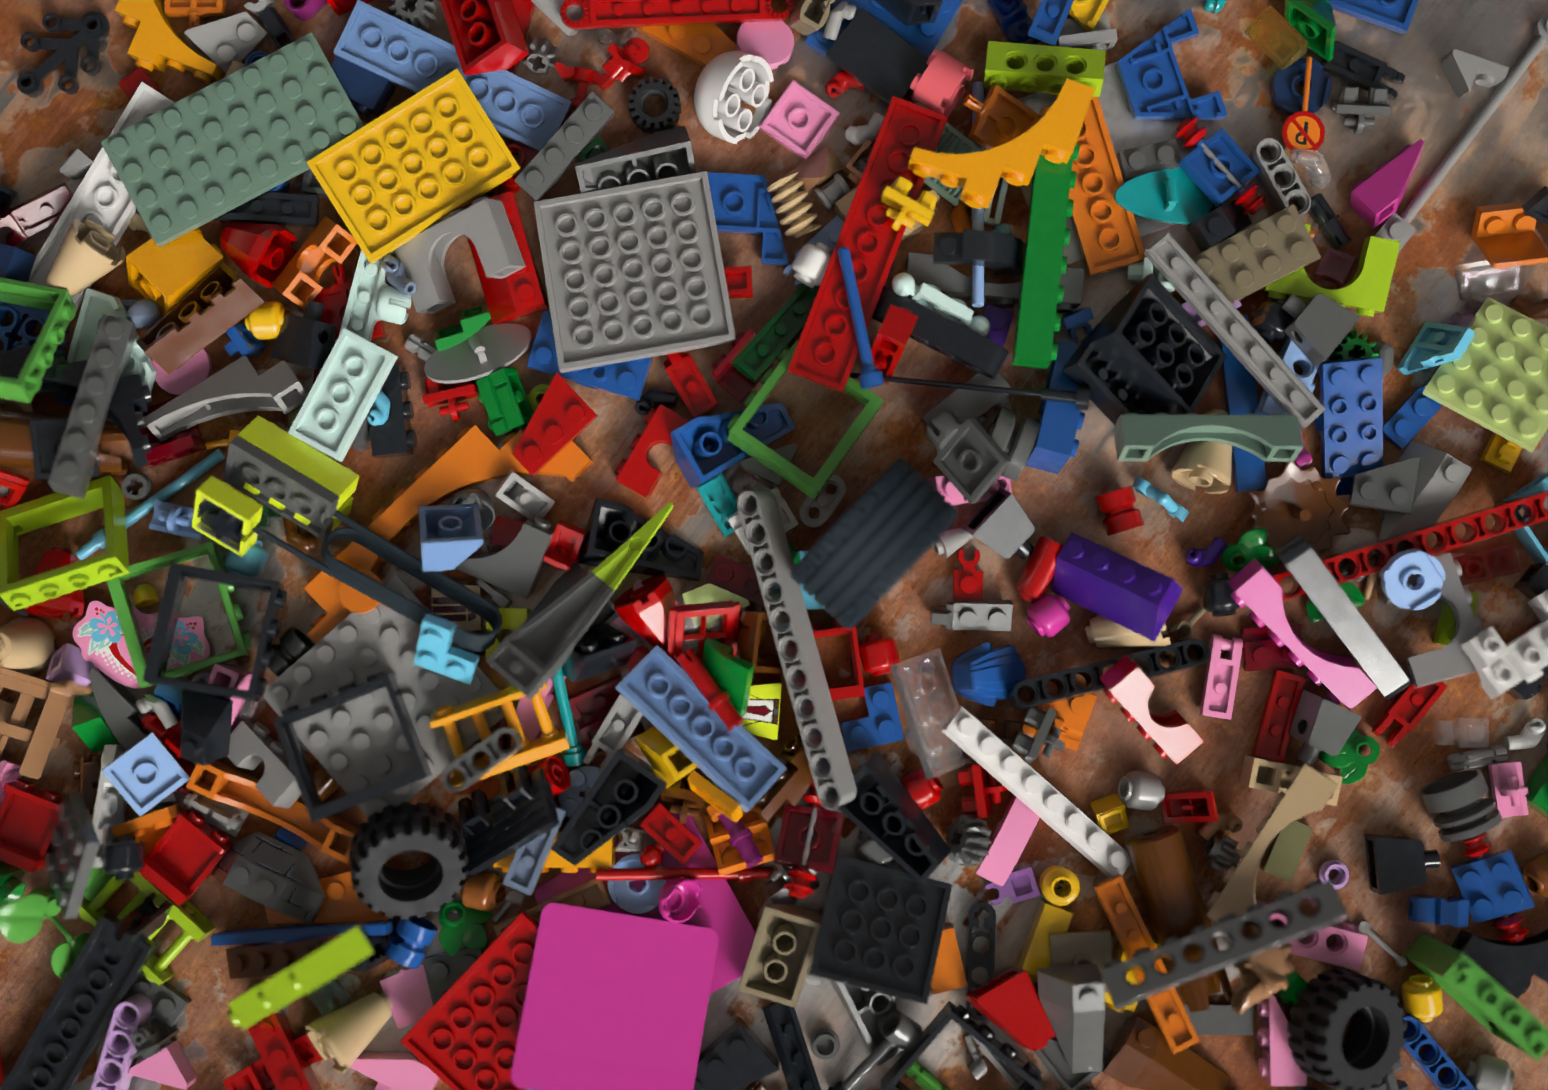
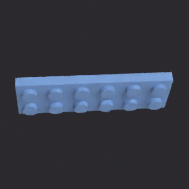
M658 645L616 686V689L720 789L739 803L741 809L746 813L751 810L787 769L741 724L738 727L735 725V729L728 731L717 713L708 708V701L688 674Z

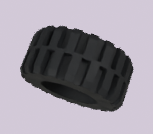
M407 801L400 802L401 805L393 807L392 804L383 807V812L378 813L376 811L367 817L368 823L363 822L356 830L357 834L352 837L350 843L351 880L353 889L357 892V897L362 903H367L369 909L376 913L382 911L383 916L393 918L394 915L399 916L400 919H409V916L415 915L420 918L426 916L427 912L433 911L435 913L441 910L445 902L449 904L456 897V892L459 893L462 890L469 871L465 838L461 826L456 823V819L450 813L446 812L444 814L443 809L433 805L430 808L424 802L417 801V805ZM407 850H421L434 856L425 865L411 870H397L384 864L393 855Z
M1334 968L1330 971L1326 970L1317 975L1318 979L1312 978L1305 984L1307 988L1300 990L1296 996L1298 999L1296 1005H1292L1290 1011L1292 1018L1291 1022L1288 1021L1287 1027L1291 1035L1288 1038L1290 1049L1293 1050L1292 1056L1296 1064L1299 1065L1306 1075L1337 1090H1371V1087L1374 1088L1383 1083L1382 1079L1391 1075L1394 1071L1392 1069L1393 1065L1398 1063L1401 1058L1399 1053L1401 1047L1405 1046L1406 1040L1403 1037V1033L1406 1031V1022L1402 1019V1016L1405 1015L1403 1007L1398 1003L1399 999L1394 991L1390 990L1388 985L1381 981L1348 969ZM1352 1015L1353 1017L1351 1031L1349 1033L1348 1038L1341 1046V1036L1344 1026L1349 1017Z

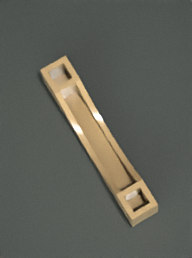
M1305 764L1303 768L1297 766L1288 779L1292 783L1286 794L1280 791L1271 805L1276 810L1270 819L1266 816L1263 817L1255 829L1259 836L1254 843L1248 841L1239 854L1243 858L1237 869L1231 866L1222 881L1227 883L1221 894L1215 891L1206 906L1211 908L1207 914L1208 917L1219 923L1218 919L1226 915L1235 913L1236 917L1248 913L1246 909L1256 904V876L1261 859L1269 844L1291 822L1307 814L1322 810L1339 785L1337 782L1308 764ZM1244 925V926L1241 928V932L1244 930V928L1246 927V925Z

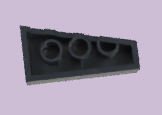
M878 751L864 763L854 776L857 791L855 798L837 808L916 880L923 884L952 851Z

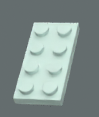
M343 328L288 433L342 462L398 356Z

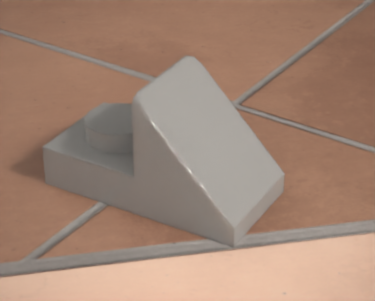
M1452 49L1441 61L1458 98H1462L1471 90L1474 80L1479 86L1495 87L1506 78L1509 70L1507 66L1457 49Z
M512 470L509 471L493 493L528 519H534L535 517L543 519L555 503L554 500Z

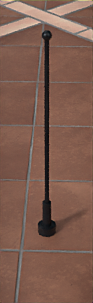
M851 372L850 377L859 379L858 377L861 373ZM883 376L884 382L1040 397V400L1076 403V410L1088 411L1091 389L1088 386H1078V391L1046 388L1036 391Z

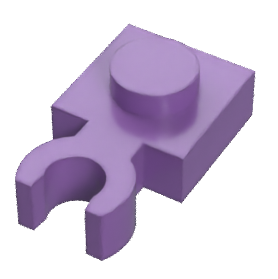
M1032 865L1012 871L1003 887L991 881L985 886L986 890L996 888L1000 893L997 898L990 900L991 905L1000 904L1007 896H1010L1012 904L1041 896Z

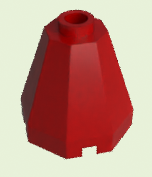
M233 222L225 227L220 234L221 249L249 278L269 289L273 287L271 282L277 279L296 254V250L292 249V242L296 244V236L277 225Z
M53 547L52 551L44 552L30 577L78 562L77 557L70 554L71 550ZM80 589L25 608V612L54 619H62L63 613L70 614L69 619L77 620L83 615L85 605L83 591Z
M660 574L643 580L641 583L644 586L633 591V587L629 588L613 602V605L620 618L652 646L658 645L660 648L663 647L664 650H667L669 608L676 606L673 588L666 576Z

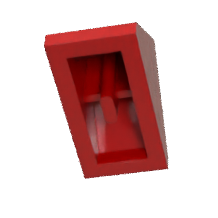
M1206 787L1165 793L1164 799L1161 801L1164 824L1216 822L1219 820L1214 791Z

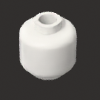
M817 242L816 246L812 244L804 245L792 263V268L795 271L793 276L810 288H814L815 285L820 286L833 251L820 242Z

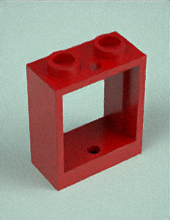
M832 622V628L820 630L819 624L811 625L814 638L848 634L855 684L830 687L829 692L832 701L865 696L856 625L849 629L844 628L839 622Z

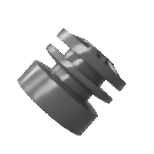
M1465 770L1445 776L1430 783L1420 791L1428 812L1440 813L1433 819L1435 827L1440 828L1438 834L1442 841L1454 842L1468 839L1492 829L1502 821L1500 811L1494 809L1496 807L1494 799L1482 798L1489 792V787L1481 770Z

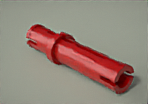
M686 650L687 654H680L676 661L682 666L708 701V708L717 713L728 731H732L735 729V725L738 727L744 721V718L740 716L729 701V694L720 689L693 653V650Z

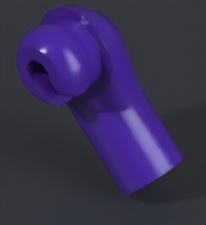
M1215 537L1206 549L1190 548L1185 555L1186 562L1195 568L1210 567L1216 562L1228 544L1221 538Z

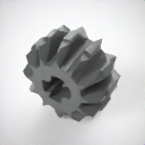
M389 0L392 6L387 8L388 14L417 28L423 26L425 30L429 31L430 27L427 21H436V16L433 12L438 10V6L432 0ZM414 6L416 10L411 12L409 8Z
M961 815L959 818H953L952 826L946 827L948 834L943 838L947 841V845L952 851L948 855L949 860L967 867L982 863L983 856L989 855L987 848L992 843L988 838L991 830L987 829V822L971 815Z

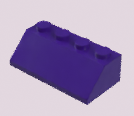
M1071 532L1057 557L1052 592L1155 642L1183 588L1173 578Z

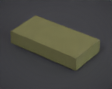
M1295 820L1281 830L1273 839L1261 870L1291 883L1313 828Z

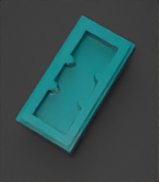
M720 472L695 487L722 535L727 537L734 531L726 518L737 512L738 507L736 497Z

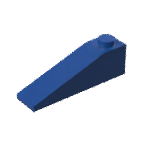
M781 402L761 406L744 431L764 445H768L796 427ZM745 410L698 417L670 432L676 463L690 488L702 484L749 456L727 440L730 431L727 428L729 422L735 414L741 416Z

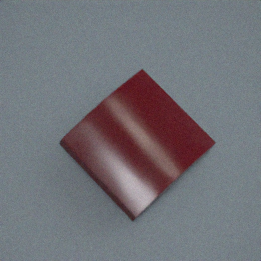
M621 674L568 697L570 708L577 720L579 730L588 749L592 746L593 738L621 694L616 689V686L623 680ZM641 720L630 738L645 732Z

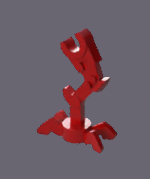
M555 63L557 72L565 83L570 80L578 83L576 95L570 100L572 102L571 109H577L586 99L589 85L593 86L596 84L604 91L615 83L608 73H604L601 76L598 72L573 66L565 68L563 63Z

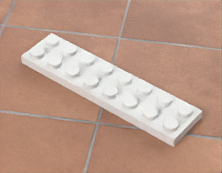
M141 82L109 137L175 102L144 82ZM103 147L36 256L28 283L46 286L44 280L71 223L76 218H80L82 223L88 219L104 227L116 238L113 242L115 245H117L130 224L131 218L135 214L136 206ZM86 288L72 297L73 303L76 305V311L84 299Z

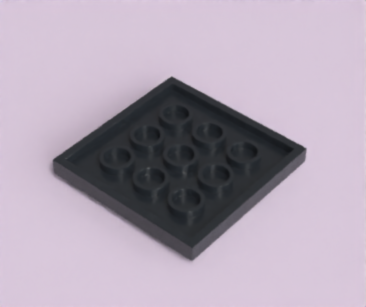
M837 854L808 975L927 1004L952 884L930 878L921 884L910 873Z

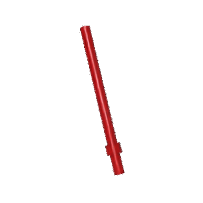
M717 867L596 868L595 879L596 881L670 880L675 877H683L693 880L737 879V882H750V879H770L769 874L774 869L773 867H751L720 876Z

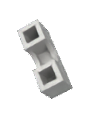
M241 721L230 734L229 755L227 757L237 767L254 770L263 761L265 771L255 787L273 806L289 809L300 797L301 793L283 745L278 741H274L269 736L270 731L263 724Z

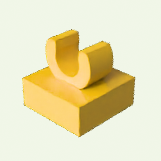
M1492 434L1480 461L1504 473H1509L1522 447L1498 434Z

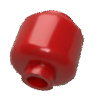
M882 632L865 636L867 642L859 645V654L864 671L872 673L873 677L894 672V667L900 662L894 638L883 637Z
M917 768L900 780L922 811L941 798L943 785L939 777L931 769Z

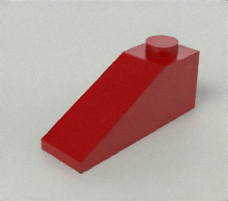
M892 304L871 349L874 366H878V371H882L883 376L893 375L919 317L904 307H897Z

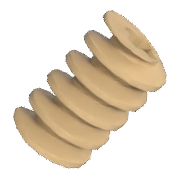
M799 172L772 183L766 189L767 192H777L771 199V202L782 204L775 212L776 214H786L780 221V224L790 225L791 227L785 232V236H795V238L822 227L821 224L811 223L817 217V213H807V210L813 204L812 202L802 201L808 195V191H798V188L804 182L803 180H794L793 178Z

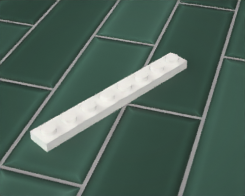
M963 706L956 708L941 730L945 735L1108 878L1117 874H1124L1131 863L1129 854L1124 848Z

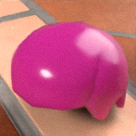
M675 877L667 880L660 888L658 894V909L662 917L673 923H683L692 918L697 908L701 906L698 894L703 891L702 887L695 880L689 878Z

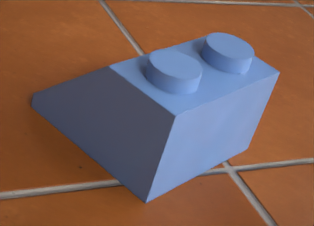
M478 503L418 507L423 572L454 570L483 545Z

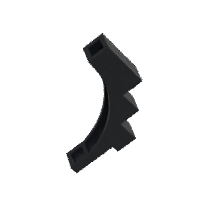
M34 345L0 351V377L17 380ZM56 349L53 355V363L51 367L46 369L42 378L41 388L35 393L55 395L75 401L88 360L67 363L64 352L58 353ZM139 374L119 379L106 418L113 422L129 441L135 467L148 465L145 453L151 452L147 434L141 435L140 429L146 428L143 416L149 415L146 403L152 402L149 386H142Z

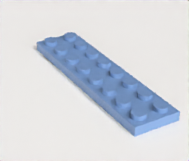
M357 0L333 51L335 56L384 77L415 94L455 69H458L497 132L537 152L546 145L564 124L572 106L571 101L507 70L465 75L463 74L454 45L360 0Z

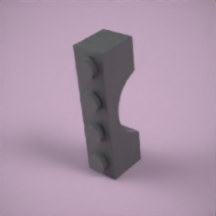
M592 91L514 181L536 201H541L578 154L614 118L615 111Z

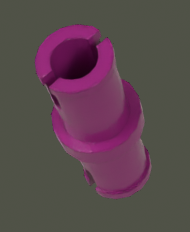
M722 813L718 815L719 820H721L731 837L729 840L733 847L736 846L747 868L759 864L764 857L752 840L751 836L753 834L750 829L745 828L741 819L736 823Z

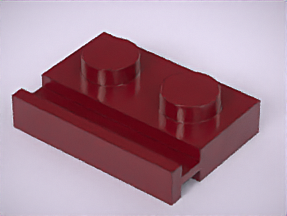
M1302 624L1289 625L1292 632L1303 641L1301 634ZM1269 627L1240 629L1243 639L1244 671L1299 667L1287 654L1291 650L1285 644L1279 647L1268 635L1272 631Z

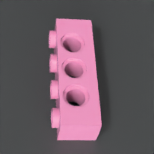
M1256 900V903L1263 902L1265 906L1271 904L1261 900ZM1274 913L1270 916V921L1278 919L1279 927L1287 925V919L1284 915ZM1342 921L1340 926L1331 925L1306 935L1302 940L1296 939L1288 942V944L1293 945V950L1290 954L1360 971L1368 936L1358 931L1359 926ZM1247 924L1244 930L1242 931V934L1244 936L1249 924ZM1331 934H1335V944L1327 947L1326 939Z

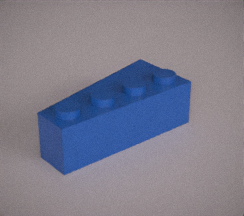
M1060 339L1056 361H1051L1045 388L1078 391V386L1065 374L1063 368L1080 344ZM1042 400L1038 411L1042 415V419H1038L1040 427L1035 440L1036 444L1031 450L1025 466L1058 474L1068 459L1076 455L1079 440L1075 439L1076 431L1082 428L1085 413L1081 412V410H1076V403Z

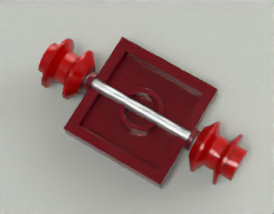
M812 781L808 788L810 793L803 795V800L810 807L793 806L786 803L774 858L776 864L797 867L787 871V875L792 880L791 883L784 884V888L789 890V895L797 898H806L807 894L814 893V890L809 887V882L815 881L816 876L809 870L833 873L845 818L844 813L822 810L824 806L819 801L814 781Z

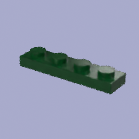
M802 284L734 359L732 365L750 381L755 383L781 354L784 348L804 328L819 289L816 286L810 288Z

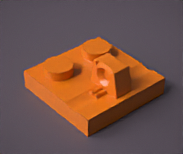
M1048 681L1046 684L1048 693L1056 696L1058 693L1057 685L1052 681ZM1087 694L1034 708L1043 711L1051 708L1057 711L1047 734L1050 735L1054 727L1061 729L1062 732L1059 739L1065 743L1064 747L1077 752L1097 696ZM1022 723L1023 731L1034 735L1036 729Z

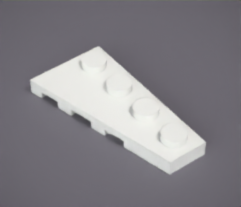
M121 744L105 745L101 755V769L127 750ZM102 771L100 772L92 822L100 844L92 868L103 867L102 848L105 844L110 843V838H114L111 827L125 822L126 800Z

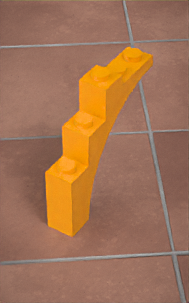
M118 0L114 10L123 18L122 22L137 30L127 52L136 60V66L151 73L153 69L164 73L167 66L181 73L186 69L193 72L195 78L210 84L211 80L216 82L225 77L226 73L217 64L196 54L180 39L164 13L161 0Z
M1066 79L1057 100L1045 116L1027 132L1010 142L986 151L966 154L935 153L914 147L908 169L913 170V173L919 177L939 179L945 186L951 188L962 187L963 191L960 199L964 200L968 206L977 209L982 207L988 209L1000 177L1005 178L1006 182L1015 186H1028L1040 155L1045 156L1048 161L1053 163H1068L1095 88Z

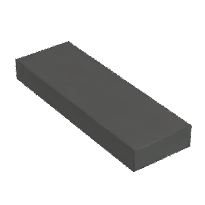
M1187 1003L1184 1005L1197 1035H1253V1006L1249 1007L1241 1015L1233 1013L1231 1003H1209V1010L1191 1012Z

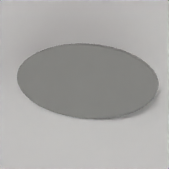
M514 323L482 327L471 337L451 348L440 352L437 349L425 363L424 370L426 376L434 382L450 384L471 381L490 375L510 365L527 351L532 342L531 332L527 327Z

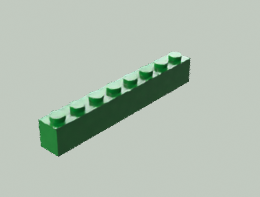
M1076 143L1067 164L1063 162L1053 163L1048 161L1045 156L1040 155L1033 173L1012 365L1047 369L1051 360L1056 361L1058 343H1054L1053 338L1054 331L1059 332L1061 314H1056L1057 303H1062L1064 295V285H1059L1060 274H1065L1067 267V256H1062L1063 246H1068L1071 230L1066 228V218L1072 216L1074 203L1073 199H1069V191L1075 188L1077 171H1072L1073 160H1078L1080 143Z

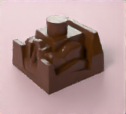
M740 611L739 619L741 625L740 630H738L737 640L740 659L754 664L753 672L784 674L767 613Z

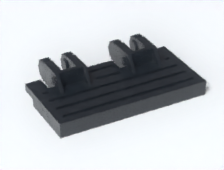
M527 765L513 768L514 774L509 770L500 774L499 780L501 781L502 792L487 800L485 792L478 789L472 792L471 799L466 797L459 800L458 810L460 818L456 820V823L461 826L465 838L469 868L468 875L474 876L560 824L551 784L546 781L543 769L539 768L529 774L530 771Z

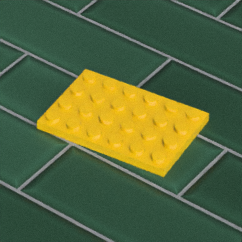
M458 69L450 72L306 162L371 264L410 241L433 224L447 218L451 212L463 208L522 171Z

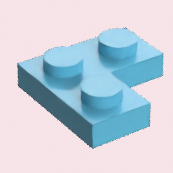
M427 613L422 621L414 664L470 685L475 676L479 656L451 646L456 624Z

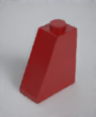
M1012 967L965 995L966 1000L1018 1046L1036 1051L1044 1048L1048 1044L1047 1041L1056 1036L1029 975L1024 969Z

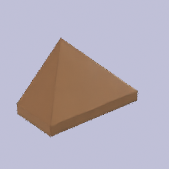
M828 145L782 178L799 172L793 178L794 180H803L804 182L798 188V191H808V195H810L814 189L820 188L833 179L834 174L843 172L845 167Z

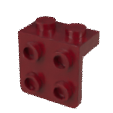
M751 328L746 333L741 331L736 336V339L732 341L731 345L733 347L729 354L726 356L722 353L712 365V368H714L712 373L714 382L739 403H742L778 359L777 357L755 383L750 381L732 365L734 359L756 336Z

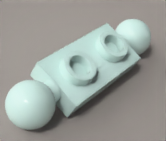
M905 272L899 273L893 278L892 289L897 295H911L909 299L962 326H966L968 329L984 337L990 332V322L986 317L981 315L972 317L974 311L966 307L963 301L943 294L937 286L926 283L918 286L915 284L913 276Z

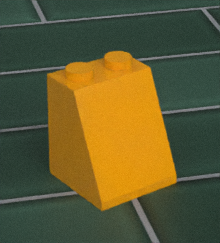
M199 228L162 247L156 245L154 239L151 238L126 256L128 283L143 299H152L156 303L160 315L163 316L216 265L223 261L224 256L215 244L210 245L203 238Z

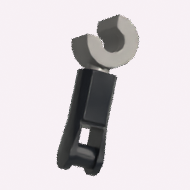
M259 0L258 3L247 2L244 5L249 11L258 16L278 49L284 47L281 41L287 37L291 41L286 45L297 40L274 8L275 0Z

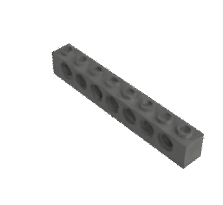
M1321 879L1304 885V891L1293 894L1292 891H1287L1276 896V902L1265 906L1263 902L1256 903L1246 909L1248 913L1236 917L1235 913L1226 915L1218 919L1219 924L1207 928L1206 925L1198 926L1189 931L1190 936L1180 940L1178 936L1170 937L1161 942L1162 947L1151 951L1149 947L1134 952L1132 954L1134 958L1122 962L1121 958L1112 960L1104 964L1105 969L1100 971L1113 1005L1118 1010L1342 922L1348 914L1331 880L1322 883ZM1302 902L1312 903L1316 908V913L1311 916L1304 915L1299 910V904ZM1274 913L1284 915L1287 919V925L1284 927L1274 926L1270 921V916ZM1251 924L1258 929L1259 935L1253 939L1246 938L1242 934L1241 928L1244 925ZM1216 936H1224L1229 940L1230 946L1225 950H1219L1214 947L1212 940ZM1188 947H1196L1200 950L1202 956L1197 961H1189L1185 958L1183 952ZM1160 958H1167L1172 962L1173 968L1167 973L1159 972L1155 967L1156 961ZM1130 970H1140L1144 974L1143 981L1139 984L1130 983L1126 978Z

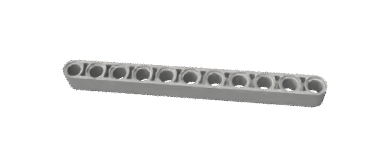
M769 489L744 491L738 497L737 507L820 803L828 809H834L855 798L857 793L856 785L800 585L791 578L790 572L795 566L774 494Z

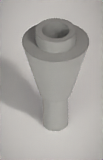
M963 528L946 530L932 548L936 555H941L946 559L966 544L969 539L974 537Z

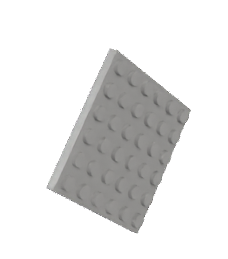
M707 171L534 202L558 366L561 373L728 344L736 339Z
M394 575L384 584L427 608L399 575ZM378 604L375 609L368 613L358 614L352 612L266 688L264 696H262L275 712L282 716L281 711L298 704L301 709L311 705L309 699L327 693L329 698L339 694L338 688L353 682L356 683V686L368 682L366 677L382 671L385 675L394 674L432 776L358 804L367 817L376 811L378 813L383 812V807L392 804L393 807L401 805L400 802L410 801L440 775L446 766L456 760L443 725L431 729L429 722L431 714L434 713L435 709L447 704H451L454 707L500 691L478 665L470 685L415 665L414 659L421 625L381 604ZM451 643V646L464 650L463 648L455 645L454 643ZM386 687L293 723L298 738L348 795L417 768ZM500 705L483 711L490 729L504 718ZM471 715L454 721L465 751L480 739Z

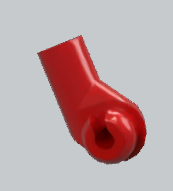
M840 71L827 81L825 91L830 97L836 98L850 87L864 90L865 86L845 71Z

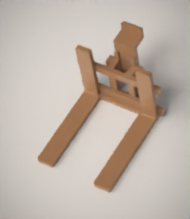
M0 660V693L3 687L18 692L14 704L0 700V757L8 737L29 742L18 773L33 779H40L51 749L57 750L60 739L56 738L67 707L73 708L75 696L72 695H90L92 688L70 681L48 682L3 668L1 667L3 660ZM37 697L46 701L36 727L32 731L25 729L24 725L34 699Z

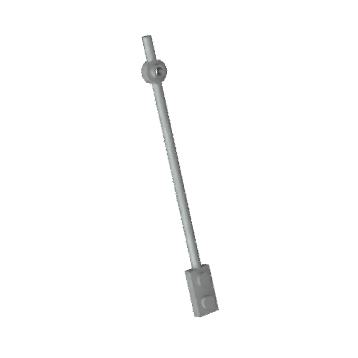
M1548 13L1535 22L1533 27L1534 41L1401 216L1396 213L1389 216L1373 235L1374 237L1401 241L1398 253L1417 230L1409 224L1541 49L1548 45ZM1361 252L1355 259L1357 262H1359Z

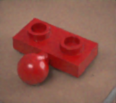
M660 803L639 825L656 841L654 845H647L640 851L639 860L646 868L658 867L662 862V853L665 850L683 866L703 844Z

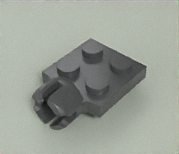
M942 412L931 421L936 427L933 429L928 425L925 430L927 438L937 448L938 453L933 462L970 504L976 503L1009 466L1012 459L974 418L967 419L965 423H962L953 412Z

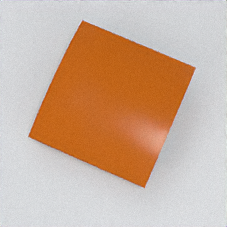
M742 809L743 816L740 819L745 828H749L752 832L751 838L764 857L757 865L773 861L776 852L767 821L756 815L752 810L746 813ZM705 815L709 839L713 847L720 876L747 869L746 863L736 846L733 847L729 841L731 837L721 820L712 822L709 815Z

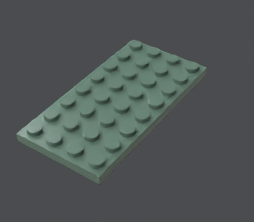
M311 32L100 141L156 245L162 247L309 170L310 167L306 163L307 161L359 130L364 125Z

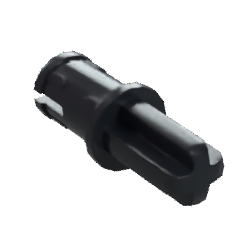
M1321 193L1311 197L1310 210L1320 224L1318 228L1324 230L1334 249L1337 250L1342 245L1344 246L1352 239L1338 220L1339 214H1334Z

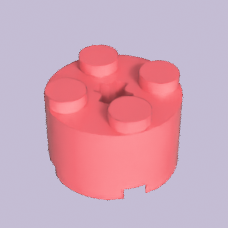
M935 49L927 60L928 67L923 75L918 73L911 83L910 89L913 90L911 99L914 104L918 101L928 109L949 117L966 92L963 85L965 79L971 82L974 70L948 53Z

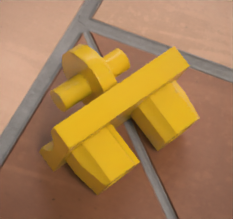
M901 176L895 180L891 187L887 186L881 199V202L890 206L886 215L895 220L892 229L898 231L902 224L912 229L916 221L928 227L935 213L933 209L937 196L923 190L917 202L910 199L907 195L913 184Z

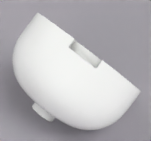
M728 51L717 55L704 67L695 86L694 108L700 124L708 133L719 139L737 144L738 141L745 137L752 138L758 132L759 126L768 115L772 100L768 99L769 82L774 80L772 70L766 60L743 51ZM740 102L756 107L753 117L751 110L740 106Z

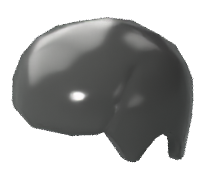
M476 488L459 490L452 496L449 505L478 503L482 531L491 527L496 517L494 504L488 493Z

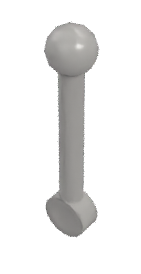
M1361 920L1357 923L1359 931L1367 933L1395 959L1398 967L1402 968L1407 965V959L1404 956H1399L1370 929V924L1367 921Z

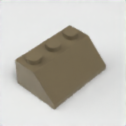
M794 904L765 905L738 991L795 1008L813 955L822 913Z

